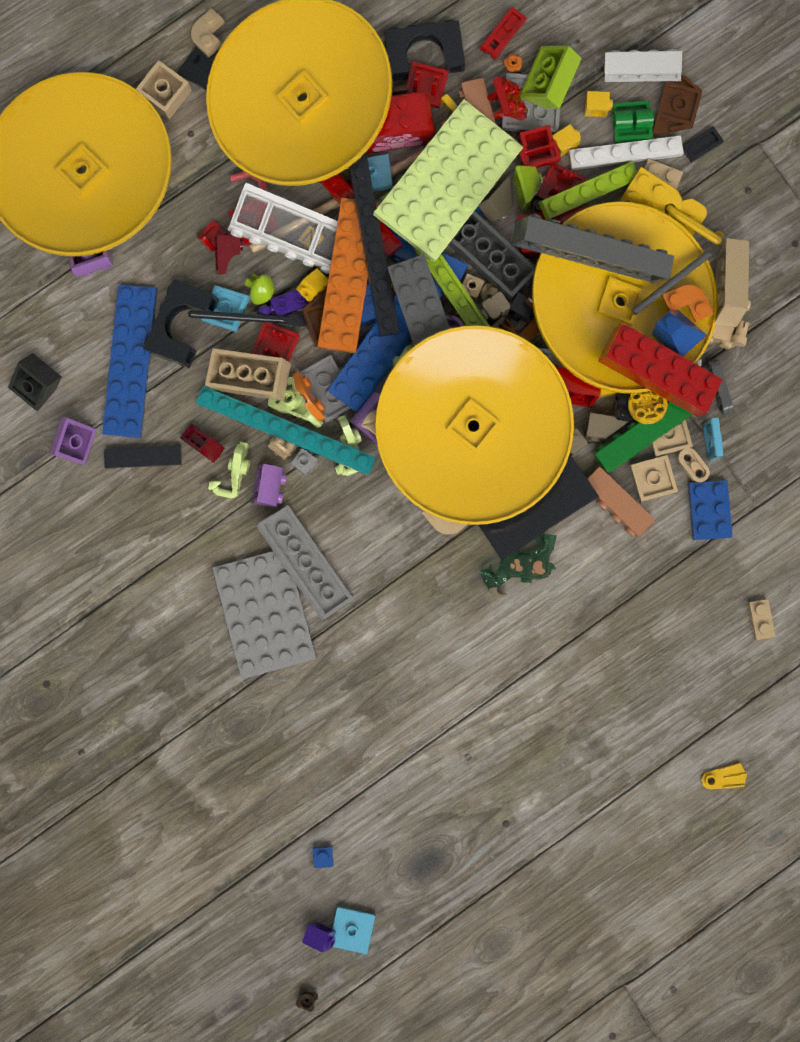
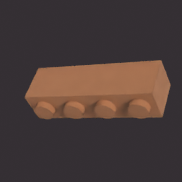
M479 78L461 83V89L458 91L460 102L465 99L495 123L490 101L487 98L488 93L484 79Z
M600 466L587 478L599 495L596 502L597 505L603 510L607 509L611 513L610 517L619 524L621 522L626 527L624 529L625 532L631 537H640L655 521Z

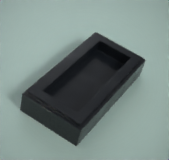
M713 126L683 145V152L692 164L723 144L724 141Z

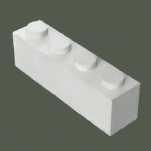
M670 49L668 51L649 50L648 52H640L638 50H631L629 52L613 50L605 52V82L681 81L682 51Z

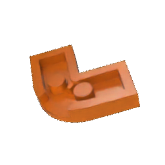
M684 285L662 295L668 311H674L688 305L695 322L714 314L705 293L697 286Z
M300 371L293 374L296 391L304 395V405L320 422L325 418V406L320 399L317 400L312 395L310 379L307 376H303Z

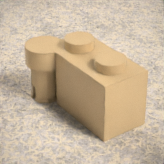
M741 320L737 327L715 325L709 344L717 343L725 349H731L735 346L745 347L747 342L746 334L750 323L745 322L743 324L744 321Z

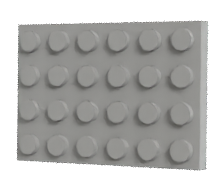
M274 551L212 568L241 679L317 659L297 584Z

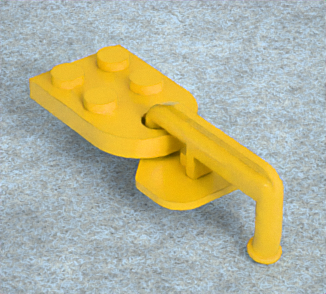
M644 167L639 169L620 199L621 201L630 200L632 203L642 204L667 214L681 224L692 236L697 232L716 245L721 244L724 234L722 231L714 233L702 225L707 216V209L703 204L695 199L682 201L681 194L675 187Z

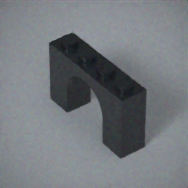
M446 20L443 23L429 22L421 26L409 25L406 28L392 27L384 30L392 81L409 78L407 52L413 44L423 40L434 42L440 47L444 57L445 70H448L449 73L465 71V58L459 20Z
M173 279L172 283L168 286L165 300L160 305L158 316L152 323V330L145 339L143 349L152 355L190 369L197 351L189 345L173 340L170 332L171 323L176 315L185 310L214 312L219 299L213 293Z

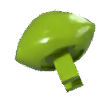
M252 274L251 279L246 278L245 285L251 288L250 299L254 305L264 304L271 299L275 287L273 280L268 275L257 276Z

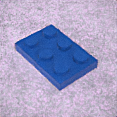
M728 480L688 483L693 540L732 538Z

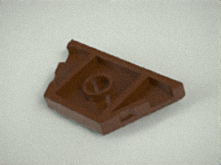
M681 75V81H665L652 131L653 136L692 129L703 90L697 85L692 84L685 75Z
M327 287L302 310L314 347H318Z

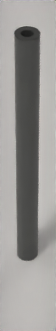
M705 251L631 309L635 315L639 314L711 257L709 251Z

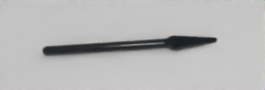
M196 310L188 312L190 318L288 324L291 327L306 326L304 317L298 314L274 316Z

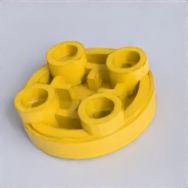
M652 391L633 393L629 397L628 410L632 418L637 422L653 424L664 417L667 411V400Z

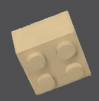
M159 60L136 88L153 105L155 110L168 120H170L192 92L188 81Z

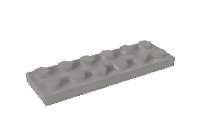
M288 505L256 525L322 621L353 600V597Z

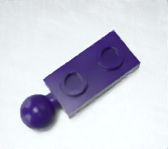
M295 289L270 299L272 306L261 305L258 308L257 314L272 315V313H275L276 316H285L303 309L309 302Z

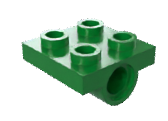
M650 101L613 103L614 142L642 141L653 138L654 116L653 110L650 108Z

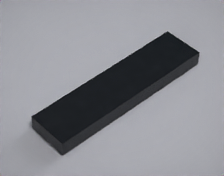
M181 446L104 449L105 469L182 465Z

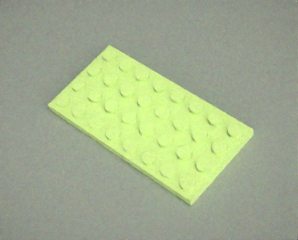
M463 99L373 215L432 262H435L523 147Z

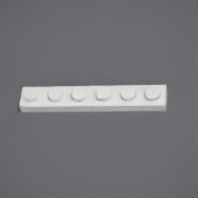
M680 135L569 150L571 171L626 164L632 161L633 163L647 161L648 158L656 160L679 157L684 153Z

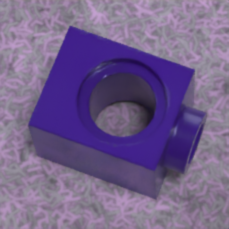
M317 921L309 923L302 943L320 952H325L334 946L336 931Z

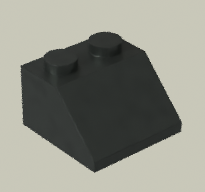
M32 353L17 363L8 388L34 410L38 411L55 392L62 376Z

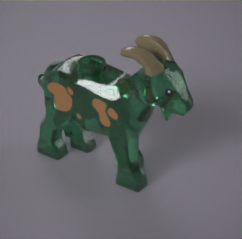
M542 534L535 538L538 543V549L535 554L520 552V549L500 561L496 573L492 571V564L487 569H481L480 576L492 596L496 598L506 597L507 593H500L497 590L510 578H521L523 583H532V580L547 578L551 571L556 569L555 565L549 562V557L554 550L557 535Z

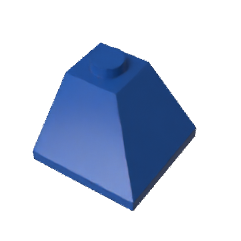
M679 310L669 311L656 323L652 335L665 347L683 357L707 335Z

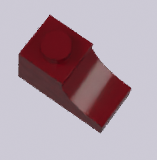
M233 235L214 236L216 275L226 274L227 265L231 258L235 255H240V251H243V240Z
M192 423L180 437L181 440L212 463H215L225 449Z

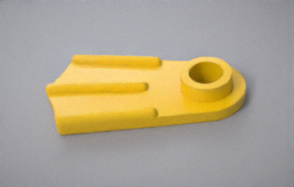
M738 762L705 772L702 775L701 782L707 789L745 787L747 773L741 763ZM710 777L714 779L712 784L708 783V778Z

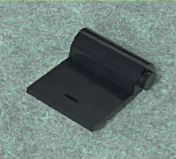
M195 46L177 74L207 91L209 74L219 49L208 58Z

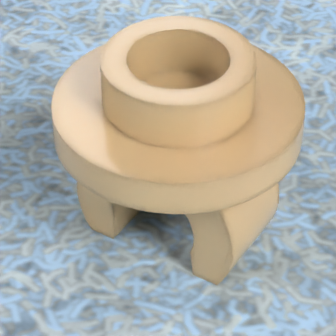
M490 283L485 284L481 289L483 301L492 298L493 295L498 293V289L494 288Z

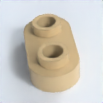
M692 448L681 450L677 460L691 480L694 482H704L707 480L710 474L709 468L697 452ZM685 455L690 457L688 462L684 460ZM696 470L701 471L700 477L696 476Z

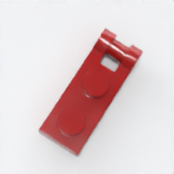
M511 7L482 44L480 50L490 54V58L496 61L501 52L524 25L527 17ZM493 42L498 45L496 49L491 46Z

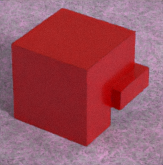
M549 125L520 132L518 143L523 147L519 152L522 166L540 168L561 161L557 142L553 141Z

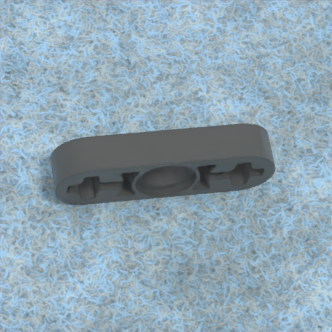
M718 359L707 362L708 371L723 379L715 395L719 410L722 415L733 412V405L721 364Z

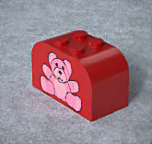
M423 93L391 96L389 111L383 127L375 141L366 151V154L428 145L435 136L429 96Z

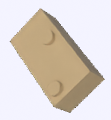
M726 238L716 257L715 282L718 295V310L715 325L737 327L746 311L750 309L751 300L748 299L749 241Z
M212 348L205 386L215 391L284 401L291 363L278 357Z

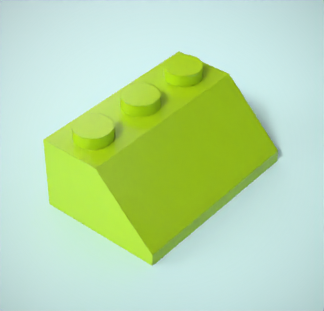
M541 46L520 93L521 99L545 109H560L582 58L570 46Z

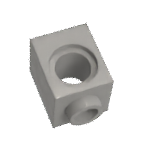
M302 448L291 462V465L308 477L319 461Z

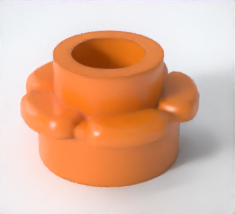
M515 54L508 55V58L504 60V66L511 73L519 71L522 67L521 57Z

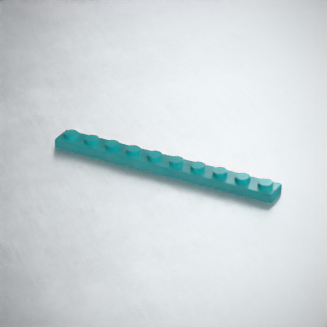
M205 386L202 387L196 400V404L367 476L370 475L377 459L370 454Z

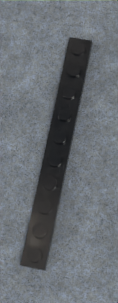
M365 152L348 169L379 337L399 334L379 219L373 215L377 208L367 154Z

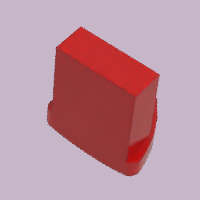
M213 220L197 235V238L208 250L213 252L215 250L214 236L227 235V233Z

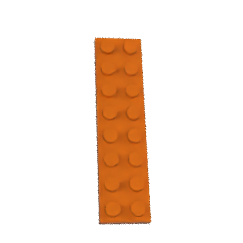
M342 198L318 348L356 353L368 272L354 199Z

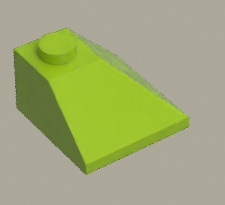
M516 166L512 179L522 214H525L531 206L543 179L541 173L537 172L536 167Z

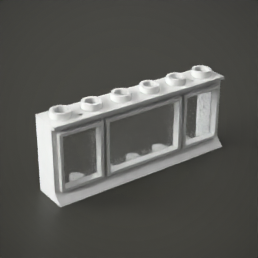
M245 183L228 231L235 237H245L252 244H262L267 246V249L277 253L279 251L284 253L285 257L289 259H299L303 261L304 265L309 267L316 266L320 268L321 272L329 274L338 221Z

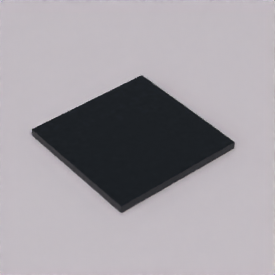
M569 454L560 477L547 494L535 505L512 518L490 524H479L478 526L499 558L503 560L599 498V495Z

